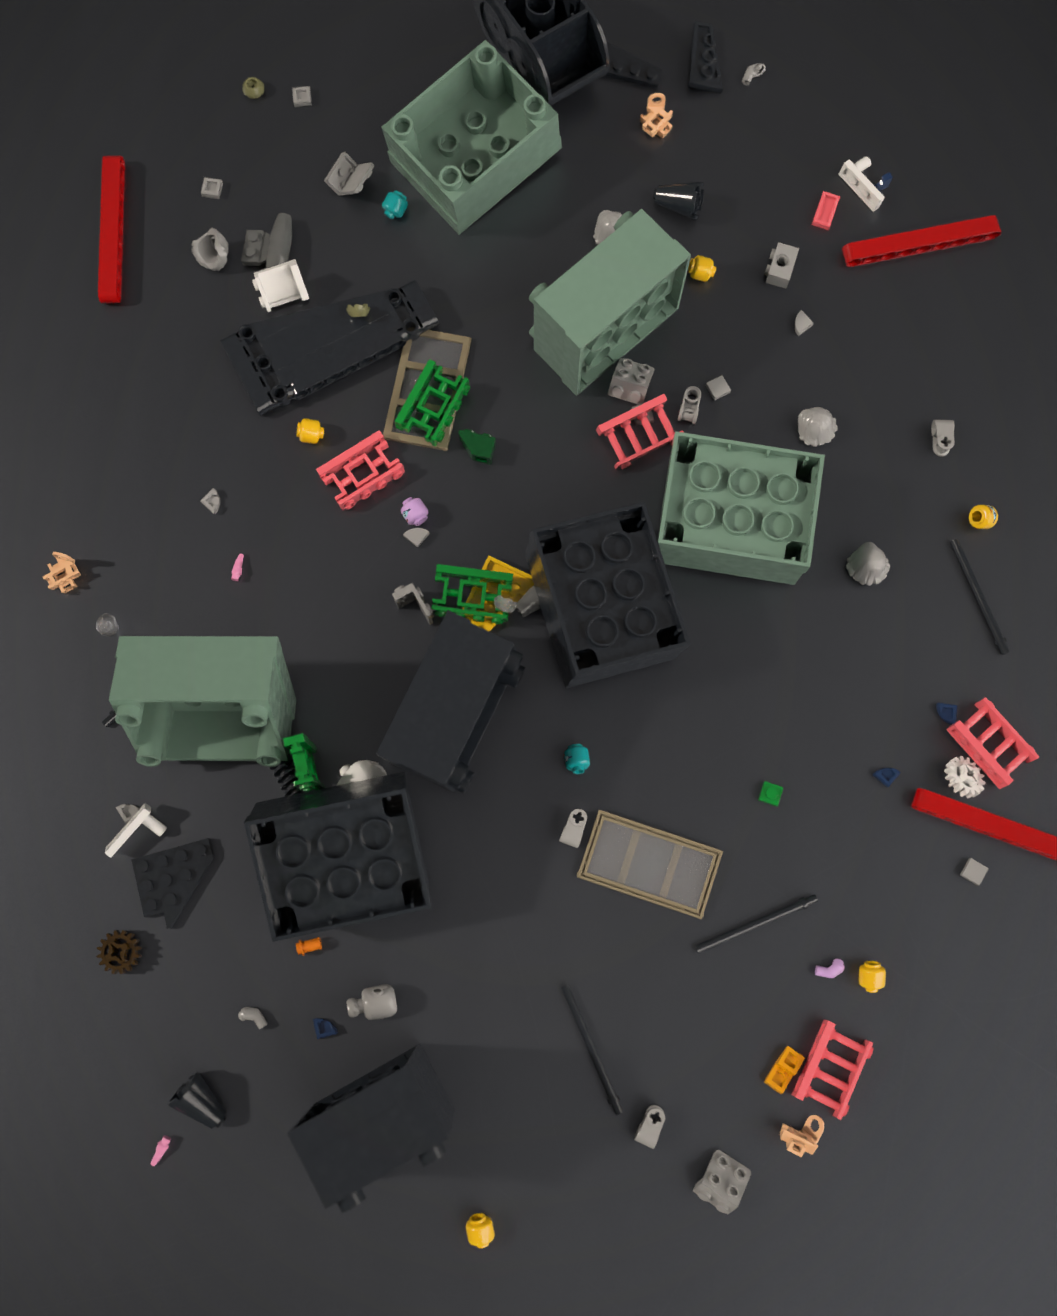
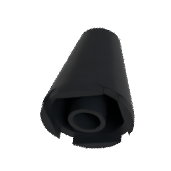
M690 182L659 185L654 190L653 200L662 207L697 220L699 215H696L697 210L701 211L704 200V189H701L704 183Z
M196 1071L188 1078L191 1081L183 1083L175 1092L168 1105L211 1129L215 1126L219 1128L226 1120V1117H224L226 1111L200 1073Z

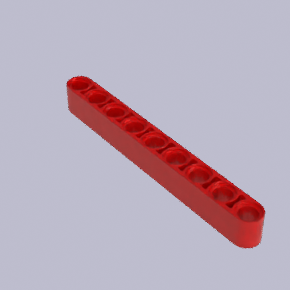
M103 156L98 274V298L100 303L121 302L125 181L123 156Z
M991 215L852 242L843 246L842 252L846 266L854 267L992 240L1000 236L1002 232L997 216Z
M922 788L916 789L911 805L913 809L1057 861L1056 836Z

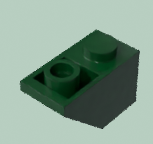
M459 429V440L471 459L491 465L496 447V438L487 433L481 435L470 429Z

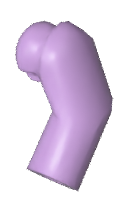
M834 959L832 965L828 968L816 965L815 975L831 979L835 978L844 971V962L841 959Z

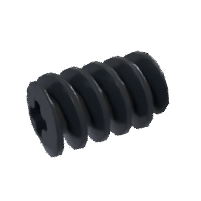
M293 759L281 761L279 765L269 767L270 770H275L273 776L278 777L277 783H283L280 789L286 790L284 796L303 792L293 784L294 781H298L294 773L296 770L295 766H290L294 762Z

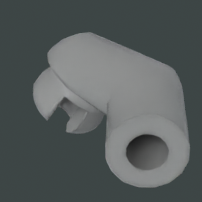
M760 63L749 66L744 74L742 83L749 85L752 78L762 75L766 70L765 65Z
M244 1007L238 1013L241 1021L253 1020L259 1030L268 1024L258 1008Z

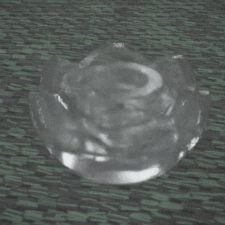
M497 595L494 598V605L498 610L511 613L517 608V602H513L511 598H503L501 595Z
M105 613L97 619L96 628L101 635L111 637L116 634L118 624L114 616Z

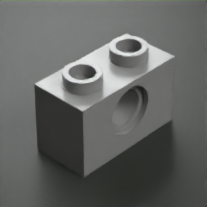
M779 242L776 249L772 248L769 258L772 260L771 265L767 264L764 274L767 276L765 283L787 288L799 248Z

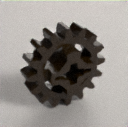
M115 930L114 936L111 933H107V940H100L103 946L97 947L101 954H98L96 957L102 958L99 965H106L104 971L111 970L112 974H117L119 970L120 974H125V969L132 971L131 965L139 964L136 958L142 957L138 953V950H141L142 947L137 946V943L140 941L139 939L133 940L134 933L127 935V930H122L120 934L119 930ZM122 938L127 942L122 944L118 939ZM119 949H122V951L120 952L121 956H117ZM118 961L121 966L114 965L111 962Z

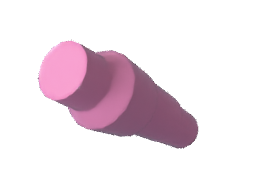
M243 554L238 555L231 571V580L238 581L242 575Z
M164 1135L162 1140L158 1142L156 1152L150 1163L152 1166H155L168 1149L171 1140L169 1136Z

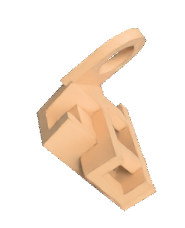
M654 93L649 96L647 114L645 116L640 115V122L643 124V130L651 137L658 135L663 139L673 126L668 122L672 117L673 111L670 110L667 113L664 110L665 95L662 93ZM654 98H661L660 101H652Z
M53 552L52 555L57 559L58 563L53 566L50 563L47 564L51 572L43 576V579L49 583V589L55 590L60 588L61 592L66 594L77 587L73 579L81 576L72 557L60 552Z
M811 1115L806 1120L801 1132L783 1123L780 1130V1138L786 1142L788 1151L800 1157L803 1156L804 1152L812 1155L818 1147L815 1143H818L824 1131V1122L820 1116ZM814 1119L819 1123V1129L816 1132L811 1128V1122Z

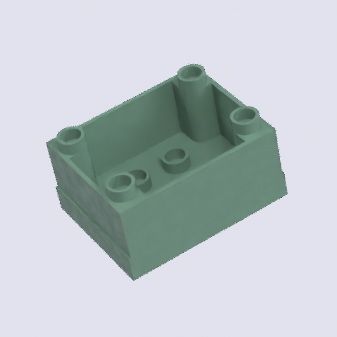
M486 40L382 126L390 162L459 235L562 148L561 136L559 135L558 113Z
M640 209L636 214H633L631 211L624 213L615 223V231L550 286L546 283H541L529 296V300L534 304V325L529 331V334L534 338V350L562 378V382L576 396L679 309L691 254L676 239L673 240L643 209Z
M675 431L657 537L664 563L795 585L811 565L825 455Z
M119 636L115 655L117 661L109 702L116 713L115 721L122 725L137 753L136 761L139 764L157 766L161 761H257L260 765L274 767L279 765L281 761H288L289 749L284 746L283 738L291 736L292 720L295 718L297 700L278 636Z

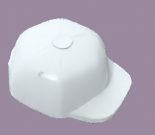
M361 760L353 765L346 764L339 770L341 779L337 786L386 776L387 774L379 763Z

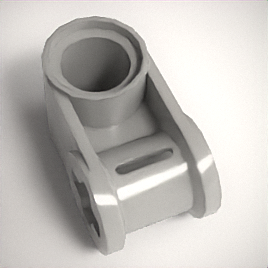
M691 386L686 389L677 421L685 420L696 424L701 399V391L698 387ZM688 395H694L697 399L691 400L688 398Z
M933 420L932 422L933 452L937 456H946L954 446V420Z
M575 809L570 813L559 842L575 848L579 847L587 822L585 811ZM581 813L583 821L575 823L573 815Z
M651 1105L647 1108L634 1137L635 1141L652 1149L656 1146L660 1131L665 1122V1114L661 1107ZM658 1112L660 1118L652 1120L651 1114Z

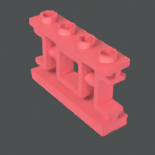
M380 430L316 469L326 486L333 481L338 486L341 493L334 498L341 510L352 508L357 501L368 498L377 489H383L389 481L399 479L405 472L404 466L398 458L389 462L382 451L389 446ZM375 449L380 457L371 462L366 454ZM366 462L373 473L357 482L351 470ZM384 463L388 471L379 475L376 467ZM344 469L348 476L339 481L335 473ZM353 482L357 490L348 495L344 487Z

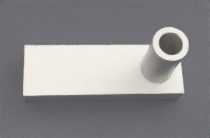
M864 157L853 164L849 159L843 164L839 176L874 212L879 208L885 197L862 173L863 170L871 165V160L868 157Z
M144 803L106 846L105 854L111 858L141 823L159 837L165 832L167 827L150 814L151 807Z

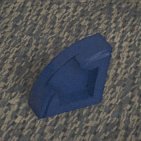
M890 172L881 176L882 180L877 184L873 183L878 191L889 186L893 178Z
M936 704V709L941 719L948 724H954L957 719V705Z
M882 768L872 775L888 788L901 772L894 768Z
M313 1019L317 1039L338 1034L336 1027L327 1019Z

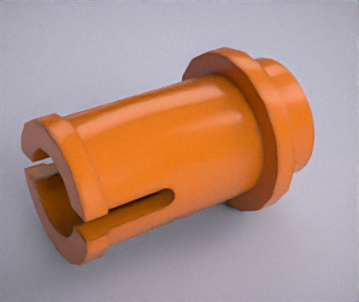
M320 937L306 941L299 940L296 943L298 955L302 954V956H305V953L322 949Z

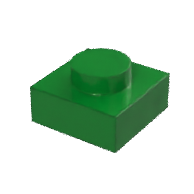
M764 781L758 800L777 807L784 787Z

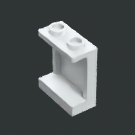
M295 259L254 273L255 279L252 282L255 290H260L262 295L259 297L262 308L266 307L268 312L271 311L272 307L302 298V301L309 299Z

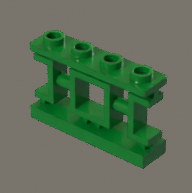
M429 359L395 419V426L397 429L405 430L408 433L413 425L426 431L425 441L431 442L436 447L438 442H442L445 436L444 430L452 424L454 418L452 416L455 411L460 409L462 405L461 399L464 395L467 396L471 386L467 377L462 378L461 375H458L456 381L453 382L441 376L443 367L437 366L435 361ZM432 377L434 381L440 383L438 390L428 385ZM447 387L457 391L453 400H451V396L444 393ZM430 394L444 401L438 414L424 407ZM415 408L417 412L423 414L420 421L411 417ZM430 418L440 422L436 431H434L433 427L427 425Z
M437 564L435 582L444 583L442 600L432 598L431 609L435 616L444 617L447 610L464 618L471 617L474 621L484 622V619L492 620V623L503 624V622L508 620L509 608L500 607L501 591L511 592L513 574ZM448 577L461 578L459 589L448 588ZM487 582L500 583L498 584L497 594L486 593ZM464 586L482 588L480 604L462 602ZM447 596L458 597L457 608L441 606H446ZM485 601L496 602L495 612L503 614L476 610L484 611Z
M303 733L283 738L284 746L290 750L295 764V775L298 781L293 782L294 786L303 792L325 788V785L318 778L314 762L315 757L312 755V753L317 752L316 745Z

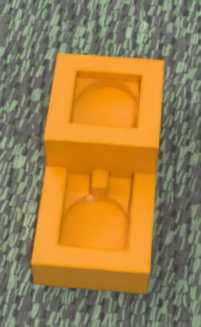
M787 1046L768 1073L764 1083L779 1094H783L791 1078L798 1072L805 1057Z

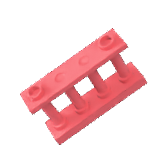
M665 394L631 409L596 428L599 436L604 434L608 437L619 459V462L614 465L615 469L619 467L625 469L632 465L631 461L668 443L672 445L675 432L663 410L664 404L667 401ZM651 410L657 412L669 436L660 442L647 418V412ZM635 418L641 421L652 443L651 446L642 449L630 425L631 420ZM619 426L624 428L636 452L627 458L614 434V429Z
M985 697L974 704L979 710L967 721L962 723L959 720L946 730L999 789H1002L1014 781L1010 777V773L1024 760L1028 764L1038 759L1039 756L1035 749L1028 745L999 713L995 705ZM985 716L992 725L978 738H975L969 729ZM998 731L1005 740L989 753L983 747V743ZM1012 746L1019 755L1005 768H1002L996 759Z
M824 1019L792 1095L802 1101L804 1097H810L834 1109L833 1116L841 1120L842 1116L845 1117L849 1110L848 1102L866 1059H869L873 1053V1042L864 1040L862 1045L836 1032V1029H834L836 1024ZM833 1039L858 1051L859 1054L855 1063L828 1051V1048H826L828 1041ZM825 1058L851 1071L847 1082L820 1070V1067H818L820 1060ZM817 1077L843 1090L839 1101L837 1102L811 1089L810 1083L812 1079Z

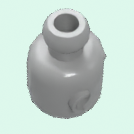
M389 984L365 988L361 993L362 998H349L346 1001L348 1015L352 1018L364 1013L368 1020H377L391 1017L397 1012L394 989Z

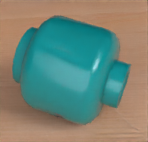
M396 190L389 192L382 203V208L385 211L384 214L390 219H394V217L401 218L408 207L407 197Z
M582 744L569 745L568 749L564 752L566 769L573 771L574 774L584 773L585 769L590 766L588 749L583 747Z

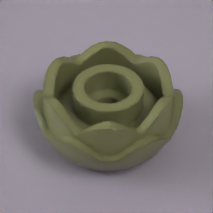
M249 77L243 83V93L250 99L260 98L264 93V84L259 78Z
M368 304L348 305L346 310L351 317L367 316L370 307H368Z

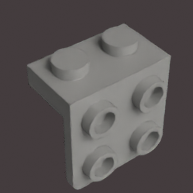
M343 152L324 182L339 196L359 193L363 189L365 180L371 176L374 164L370 162L358 165L346 152Z
M621 358L612 376L608 395L642 405L654 373V368L647 364H640L630 359Z
M413 583L407 586H399L394 590L392 596L399 609L416 600L430 625L433 623V611L428 603L424 604L425 599L419 587L415 588Z
M716 1150L713 1153L704 1177L695 1184L693 1192L703 1201H708L716 1206L718 1211L729 1214L738 1207L751 1176V1171L724 1152Z

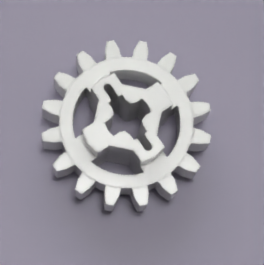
M963 756L955 757L946 764L947 769L944 772L948 776L945 779L950 781L948 785L949 787H954L955 793L957 791L960 792L961 797L965 795L967 798L975 797L984 790L983 785L986 782L982 778L985 776L980 774L981 768L975 767V762L971 763L968 757L964 759Z

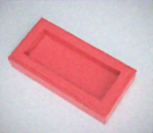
M823 191L812 222L813 226L829 230L840 196Z

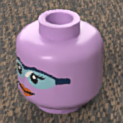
M409 497L402 503L401 514L409 525L419 526L428 519V509L420 498L412 499V497Z

